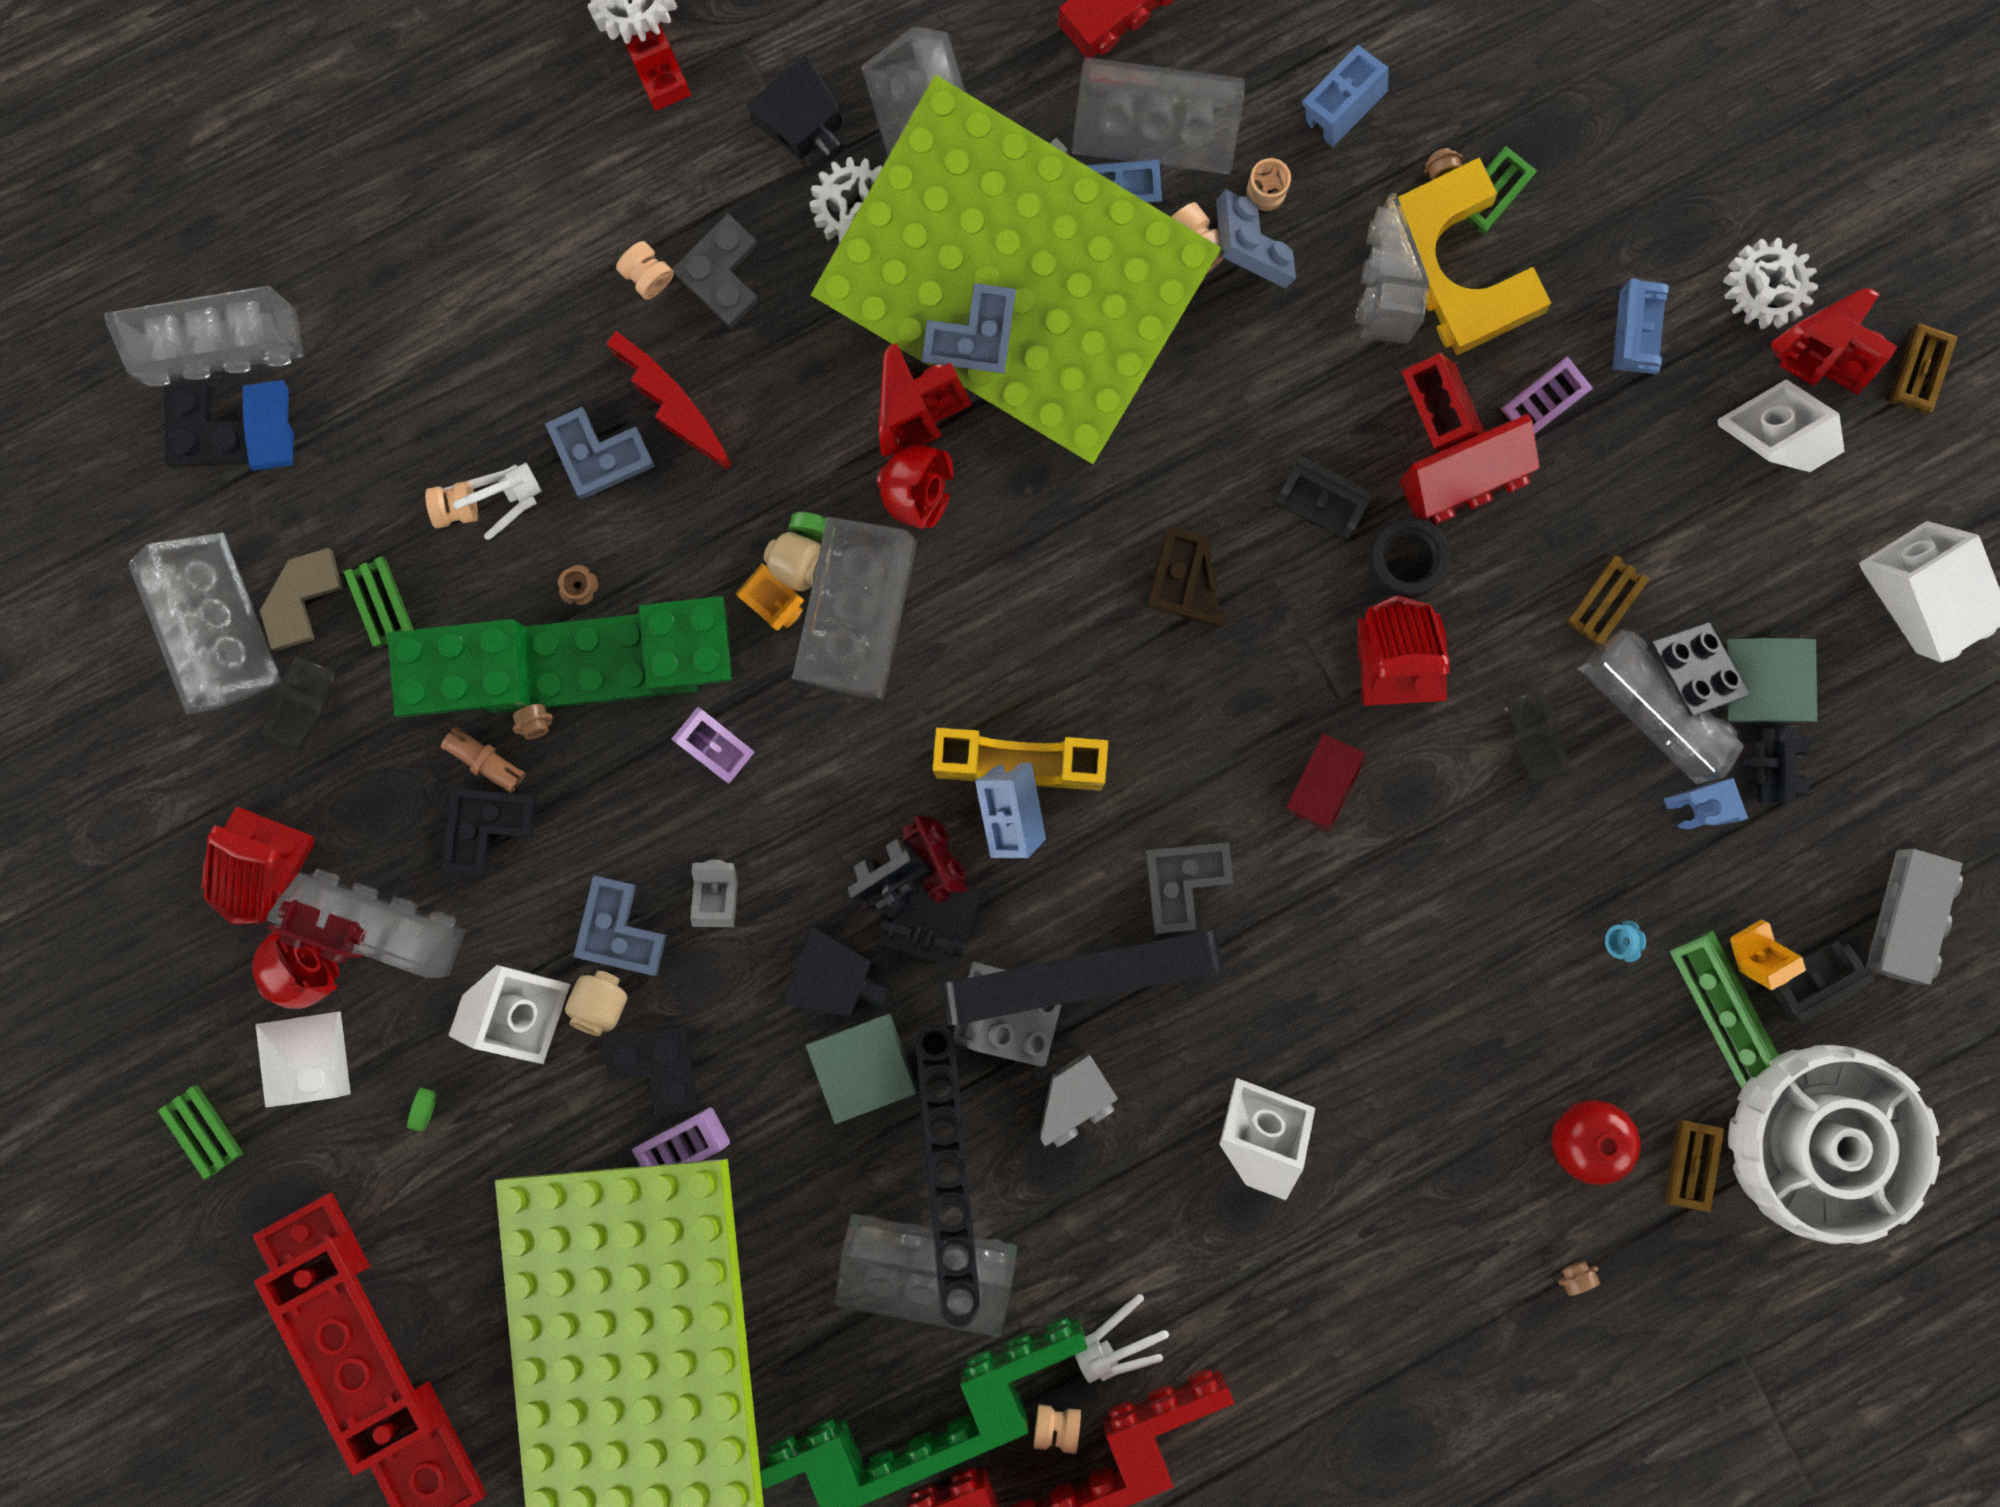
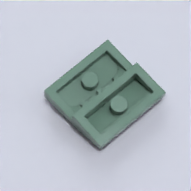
M1727 639V654L1750 694L1747 697L1730 703L1728 706L1729 723L1818 722L1816 639Z
M890 1013L806 1045L834 1124L919 1093Z

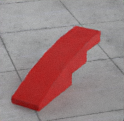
M615 331L607 342V346L614 356L637 370L631 381L639 392L661 406L655 415L660 425L728 471L732 465L729 457L704 416L682 388L650 356Z

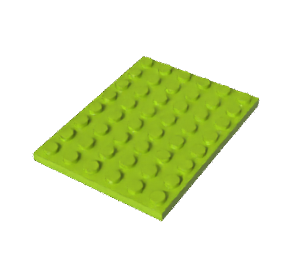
M935 74L812 291L811 296L891 344L897 342L901 350L922 362L927 320L969 326L974 283L1016 289L1005 374L959 367L954 368L966 389L1091 464H1094L1222 248ZM925 363L926 365H928V366H930V367H931V366H934V365H938V364Z
M728 1159L511 1177L495 1180L525 1507H764Z

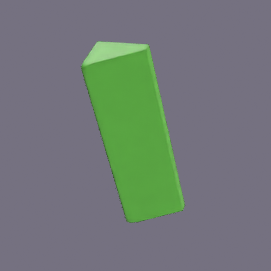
M1711 930L1669 952L1742 1089L1748 1079L1683 955L1687 954L1699 978L1701 987L1705 989L1719 1017V1022L1724 1026L1749 1077H1757L1763 1070L1770 1067L1769 1062L1777 1057L1778 1053L1714 931Z

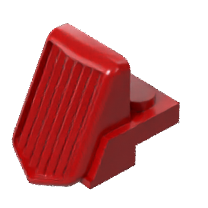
M1872 288L1860 289L1798 322L1772 341L1771 346L1775 357L1782 360L1779 367L1814 387L1825 376L1854 394L1859 395L1890 360L1898 347L1887 341L1882 334L1868 330L1860 325L1880 293Z
M897 342L888 346L885 350L882 364L878 425L880 453L882 456L888 457L905 447L925 445L941 437L942 435L936 422L972 405L951 362L946 365L938 364L931 366L922 373L921 377L916 379Z
M1396 594L1371 606L1365 613L1364 618H1357L1358 659L1361 662V702L1364 706L1447 701L1449 656L1447 653V636L1440 613H1435L1433 607L1427 603Z
M236 806L225 827L222 828L214 825L207 836L206 859L203 862L201 885L206 902L231 925L261 924L267 921L269 917L279 919V908L285 900L289 901L298 885L296 876L315 844L313 836Z

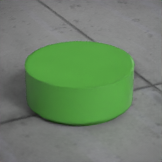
M796 512L791 515L788 531L814 541H827L831 523L828 519L817 514Z
M422 1087L419 1088L409 1114L408 1129L420 1132L426 1130L437 1098L435 1091Z

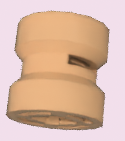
M1267 158L1259 161L1253 167L1246 195L1254 204L1258 205V210L1272 211L1283 203L1291 182V174L1287 165L1281 160Z
M645 241L638 242L630 247L616 265V270L625 279L632 280L636 284L635 290L645 300L651 299L662 292L674 276V271L664 261H658L655 258V251Z
M469 481L455 483L450 489H443L440 486L426 489L427 510L434 528L448 527L452 521L460 520L462 523H469L478 520L477 502L459 509L453 507L454 501L474 493Z
M1038 1404L1033 1449L1047 1450L1052 1446L1059 1447L1063 1453L1076 1454L1081 1410L1068 1408L1064 1412L1055 1411L1052 1406Z

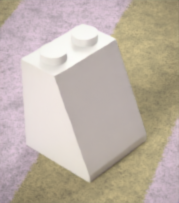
M1926 521L1859 563L1864 575L1917 654L1942 663L1956 658L1962 653L1963 649L1980 639L1993 635L1996 629L2000 627V588L1980 536L1977 534Z

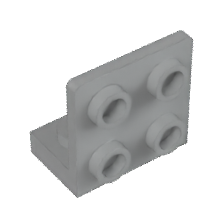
M972 962L968 978L1005 970ZM1062 1004L955 1025L953 1033L954 1044L977 1052L1044 1067L1047 1062Z

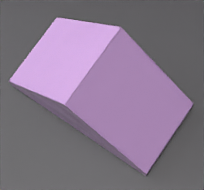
M699 707L695 709L672 738L676 744L728 784L755 753Z

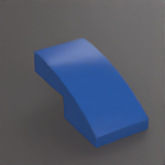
M284 380L243 385L244 432L249 466L252 471L293 465L294 432L288 423L289 389Z

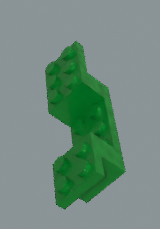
M723 596L639 605V614L525 627L514 619L387 633L394 716L398 718L484 709L493 714L516 712L523 707L533 704H542L546 709L698 692V685L733 681L725 599Z
M1068 1316L1058 1318L1045 1325L1046 1332L1030 1338L1029 1333H1025L1005 1343L1007 1349L991 1355L990 1350H986L966 1360L968 1366L962 1368L960 1386L974 1417L973 1420L970 1415L960 1417L947 1425L948 1431L934 1437L931 1432L918 1435L908 1442V1448L893 1454L892 1449L879 1452L869 1458V1465L865 1466L846 1419L835 1423L833 1418H828L809 1428L811 1434L797 1440H795L794 1435H789L770 1445L771 1451L767 1452L760 1467L761 1482L764 1489L805 1472L819 1507H860L1028 1434L1027 1413L1013 1381L1087 1350L1086 1337L1079 1318L1069 1321Z

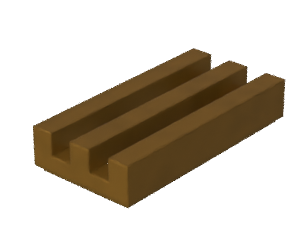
M1920 323L1914 326L1888 402L1893 404L1900 402L1905 404L1904 407L1910 410L1917 408L1920 410L1919 413L1924 415L1932 413L1958 337ZM1924 336H1926L1927 339L1909 393L1907 394L1905 392ZM1937 341L1943 342L1924 399L1918 398Z
M1617 555L1611 558L1565 622L1597 646L1603 645L1649 581V578L1644 574L1639 575L1636 573V569L1630 564L1627 566L1622 563L1623 559ZM1616 570L1621 574L1586 624H1583L1579 621ZM1628 580H1630L1634 584L1597 634L1593 631L1594 627Z
M1678 1119L1664 1203L1711 1213L1724 1135L1723 1128ZM1690 1131H1693L1683 1197L1680 1198ZM1705 1133L1710 1134L1700 1198L1699 1201H1695L1693 1199Z

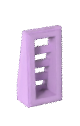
M1567 356L1502 407L1501 411L1509 421L1521 417L1515 408L1522 403L1536 420V423L1533 425L1535 434L1592 390L1593 387ZM1559 373L1564 376L1576 391L1571 396L1567 394L1555 379V376ZM1546 383L1551 386L1563 401L1558 406L1553 403L1542 389ZM1534 393L1549 410V413L1544 417L1529 399Z
M709 1107L636 1146L632 1151L640 1166L659 1165L651 1150L654 1147L658 1149L665 1164L696 1162L720 1152L730 1144V1140L714 1109ZM685 1131L697 1151L692 1154L682 1134ZM669 1139H671L681 1158L679 1162H677L667 1143Z

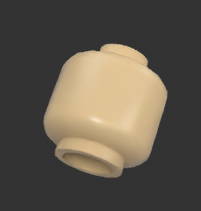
M786 532L780 535L777 540H772L764 552V561L767 563L766 566L775 579L796 591L803 592L812 586L819 585L827 571L828 559L824 556L821 544L794 532Z
M600 970L596 971L595 976H580L565 1006V1012L571 1018L569 1024L580 1031L594 1036H600L602 1031L613 1030L627 1001V994L618 986L620 979Z

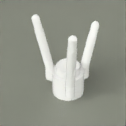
M527 463L518 467L515 464L503 471L468 480L473 489L495 482L498 483L454 501L453 507L459 509L501 491L505 492L510 503L518 499L519 503L484 534L486 540H491L524 510L536 505L537 503L533 496L542 492ZM449 486V487H446V488H443V489H450V488H452L453 486Z
M1142 1294L1136 1295L1094 1333L1086 1336L1088 1349L1075 1354L1080 1369L1089 1383L1099 1378L1103 1382L1115 1375L1160 1363L1163 1360L1161 1354H1156L1118 1364V1360L1167 1339L1169 1333L1166 1330L1150 1335L1116 1351H1113L1107 1340L1101 1344L1099 1342L1100 1339L1143 1302L1144 1297Z

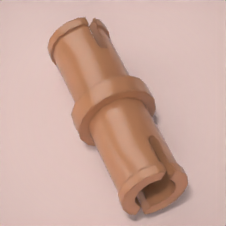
M458 726L451 729L453 734H447L441 744V748L471 767L470 772L476 776L482 774L506 790L508 794H512L515 791L514 786H519L526 772L497 755L496 748L490 744L487 746L482 745L460 730Z

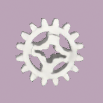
M590 0L591 3L588 4V9L600 32L606 30L609 38L612 40L621 34L625 43L631 41L632 35H638L641 42L646 41V32L649 30L658 35L660 33L658 24L660 22L670 23L671 18L668 11L676 10L677 8L675 0Z
M847 157L846 167L840 168L835 161L832 162L833 173L828 175L821 171L818 175L822 186L815 185L811 188L813 197L817 199L810 202L811 212L817 214L814 218L817 228L826 226L824 234L827 240L838 235L839 243L841 242L869 192V184L873 185L882 169V166H878L871 171L869 160L866 158L861 162L860 167L854 166L852 157ZM858 194H860L861 202H856L849 213L848 204H853L855 198H858ZM828 206H831L833 211L839 212V222L830 215Z
M1776 238L1768 247L1767 242L1764 239H1760L1753 245V248L1747 245L1738 253L1739 257H1736L1729 263L1728 267L1733 272H1730L1724 278L1723 283L1731 285L1733 288L1724 296L1725 299H1736L1738 304L1734 306L1732 312L1735 314L1742 310L1745 311L1747 314L1744 323L1747 325L1757 318L1759 319L1760 329H1765L1772 321L1777 329L1782 328L1788 323V319L1794 322L1802 316V310H1806L1814 302L1808 295L1818 289V285L1809 282V278L1817 273L1816 268L1806 269L1804 263L1810 257L1808 254L1801 255L1800 257L1794 254L1797 244L1793 243L1787 249L1782 248L1781 238ZM1762 260H1772L1773 262L1766 263ZM1771 304H1775V305L1779 306L1780 308H1770V307H1767V306H1768V305H1771Z

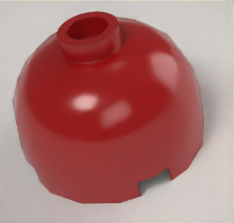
M912 445L897 451L887 464L880 469L877 483L880 488L881 500L887 512L895 520L923 529V527L932 528L939 521L950 498L949 493L942 494L946 479L953 481L954 474L952 459L948 452L924 445Z
M275 931L267 935L258 946L252 960V973L257 989L265 999L284 1008L302 1009L323 1000L336 990L338 985H334V980L340 976L337 962L319 956L321 948L306 943L304 949L287 945L279 941L281 934Z
M1591 1099L1577 1102L1567 1108L1569 1110L1562 1115L1560 1120L1556 1121L1551 1141L1555 1159L1569 1175L1580 1182L1600 1186L1618 1182L1632 1172L1639 1160L1641 1139L1638 1128L1625 1111L1612 1103Z

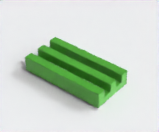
M1507 146L1502 149L1486 168L1490 178L1505 160L1511 163L1510 167L1494 184L1497 194L1518 169L1524 174L1486 219L1480 215L1484 210L1476 212L1465 219L1470 225H1476L1479 228L1478 231L1483 235L1537 172L1536 169Z
M382 556L374 559L375 561L368 564L366 562L359 565V568L355 570L349 569L344 571L372 646L375 648L388 644L387 633L414 630L387 560ZM379 571L401 626L399 630L395 631L373 576L374 572ZM362 577L365 580L386 634L384 636L380 634L359 579Z
M198 1085L190 1087L186 1090V1093L176 1097L169 1105H165L158 1110L204 1180L209 1179L244 1154ZM191 1100L228 1153L226 1156L223 1157L211 1140L210 1135L187 1104ZM177 1110L179 1111V1113L181 1114V1116L183 1117V1119L185 1120V1122L187 1123L195 1137L198 1139V1141L200 1142V1144L202 1145V1147L214 1163L213 1165H211V1163L209 1162V1160L207 1159V1157L205 1156V1154L203 1153L195 1139L192 1137V1135L190 1134V1132L188 1131V1129L176 1113Z

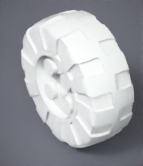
M1814 1045L1810 1048L1790 1050L1778 1055L1769 1062L1770 1067L1763 1070L1757 1077H1750L1737 1097L1740 1103L1735 1117L1730 1119L1728 1147L1733 1150L1735 1159L1733 1170L1745 1194L1758 1205L1759 1210L1772 1221L1796 1235L1829 1244H1862L1887 1236L1888 1230L1898 1224H1906L1924 1205L1922 1200L1930 1184H1935L1938 1174L1940 1157L1937 1156L1936 1136L1940 1134L1932 1108L1926 1107L1917 1093L1920 1091V1088L1899 1068L1890 1065L1874 1054L1859 1049L1837 1045Z

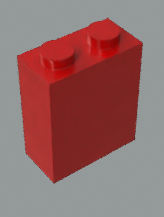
M1438 353L1401 371L1434 449L1443 451L1485 432L1456 364L1442 353Z

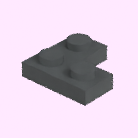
M727 213L672 268L674 276L730 329L759 302L758 297L732 273L758 247L757 240Z
M1229 842L1145 851L1154 934L1197 930L1192 888L1234 884Z

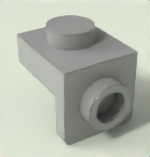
M721 860L693 863L692 876L694 887L690 917L692 927H734L738 888L734 864Z

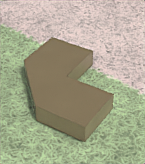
M326 548L288 560L260 609L271 650L279 651L315 640L304 601L343 589L331 549Z

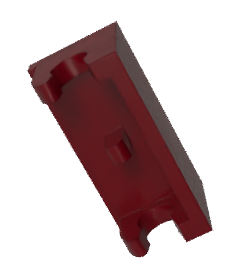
M1323 733L1286 808L1292 811L1294 816L1330 833L1366 761L1365 752Z

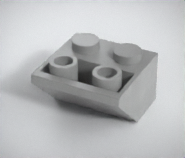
M1087 1051L1052 1073L1040 1127V1138L1045 1147L1054 1142L1056 1147L1065 1144L1078 1135L1076 1126L1089 1118L1095 1124L1114 1111L1111 1104L1118 1100V1098Z

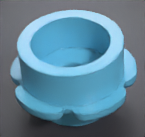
M1624 921L1622 925L1617 924L1608 930L1605 937V945L1613 957L1625 959L1626 962H1634L1641 957L1640 952L1646 947V937L1639 930L1637 923Z

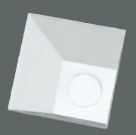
M1787 379L1718 419L1719 427L1769 462L1811 472L1845 452L1839 413Z
M496 965L462 995L448 1036L473 1049L544 1064L570 984Z
M341 1011L256 1024L265 1107L297 1104L351 1094Z
M1236 1078L1220 1146L1247 1186L1284 1200L1288 1198L1304 1168L1315 1108Z

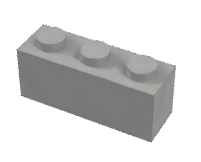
M1917 849L1896 851L1865 967L1867 971L1911 984L1931 985L1932 979L1938 975L1941 968L1942 959L1939 952L1942 941L1949 934L1952 926V916L1949 914L1953 899L1958 896L1962 888L1963 877L1960 875L1963 863Z

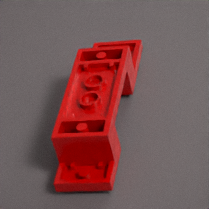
M333 1192L252 1235L270 1270L269 1273L254 1280V1283L352 1476L370 1467L390 1507H469L484 1499L487 1492L430 1381L428 1380L416 1388L412 1386L356 1276L371 1266Z
M1211 1369L1198 1371L1187 1378L1188 1383L1175 1389H1172L1171 1385L1162 1386L1151 1391L1148 1394L1149 1399L1133 1406L1132 1401H1127L1112 1407L1108 1411L1109 1416L1103 1418L1106 1438L1118 1465L1117 1469L1113 1470L1112 1466L1099 1468L1088 1475V1481L1073 1486L1072 1482L1063 1483L1048 1492L1049 1497L1037 1502H1033L1032 1498L1025 1499L1013 1504L1011 1507H1128L1174 1488L1156 1436L1235 1404L1220 1370L1212 1373ZM968 1466L950 1475L951 1481L935 1487L934 1482H930L915 1488L910 1492L911 1497L906 1499L905 1507H1001L986 1468L983 1467L975 1470L974 1466Z

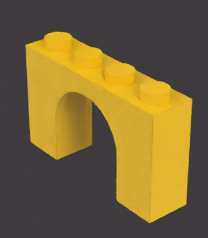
M1480 157L1389 201L1388 216L1384 217V222L1393 240L1399 238L1405 252L1401 256L1408 273L1411 276L1417 274L1423 286L1422 289H1419V294L1428 312L1434 310L1441 323L1436 328L1443 345L1446 348L1452 346L1456 356L1545 314L1551 305V301L1534 267L1494 286L1484 289H1469L1449 280L1438 265L1435 247L1440 236L1452 225L1476 212L1478 213L1493 206L1497 192Z
M936 728L933 772L936 779L975 781L998 765H1003L1004 771L1008 772L1020 763H1032L1036 786L1101 791L1106 780L1108 740L1065 737L1064 742L1026 743L982 737L979 731Z

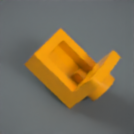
M764 563L757 568L735 593L776 631L783 625L786 628L790 627L803 611L800 605L804 602V599L795 590L775 579Z
M1764 920L1754 923L1730 939L1739 972L1771 991L1806 971L1802 956L1775 942L1771 926Z

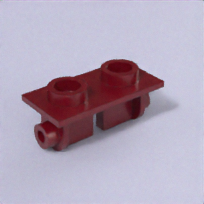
M915 816L914 820L916 823H911L902 828L904 836L901 839L911 843L917 856L930 862L933 873L920 880L927 898H933L935 904H940L950 898L949 893L968 892L963 881L965 879L964 869L959 861L952 856L948 848V835L943 825L932 817Z
M296 899L292 902L285 900L281 904L278 911V916L283 918L281 925H268L267 929L281 934L280 942L301 949L305 948L306 943L321 948L319 956L338 963H345L346 958H362L363 954L353 951L355 944L358 946L362 945L367 934V930L361 928V923L329 913L324 928L318 925L324 910L307 905Z

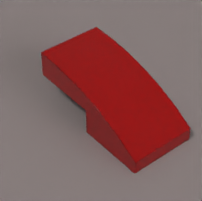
M660 23L658 24L660 30L658 35L649 30L646 32V41L641 42L638 35H632L631 41L625 43L655 111L692 96Z

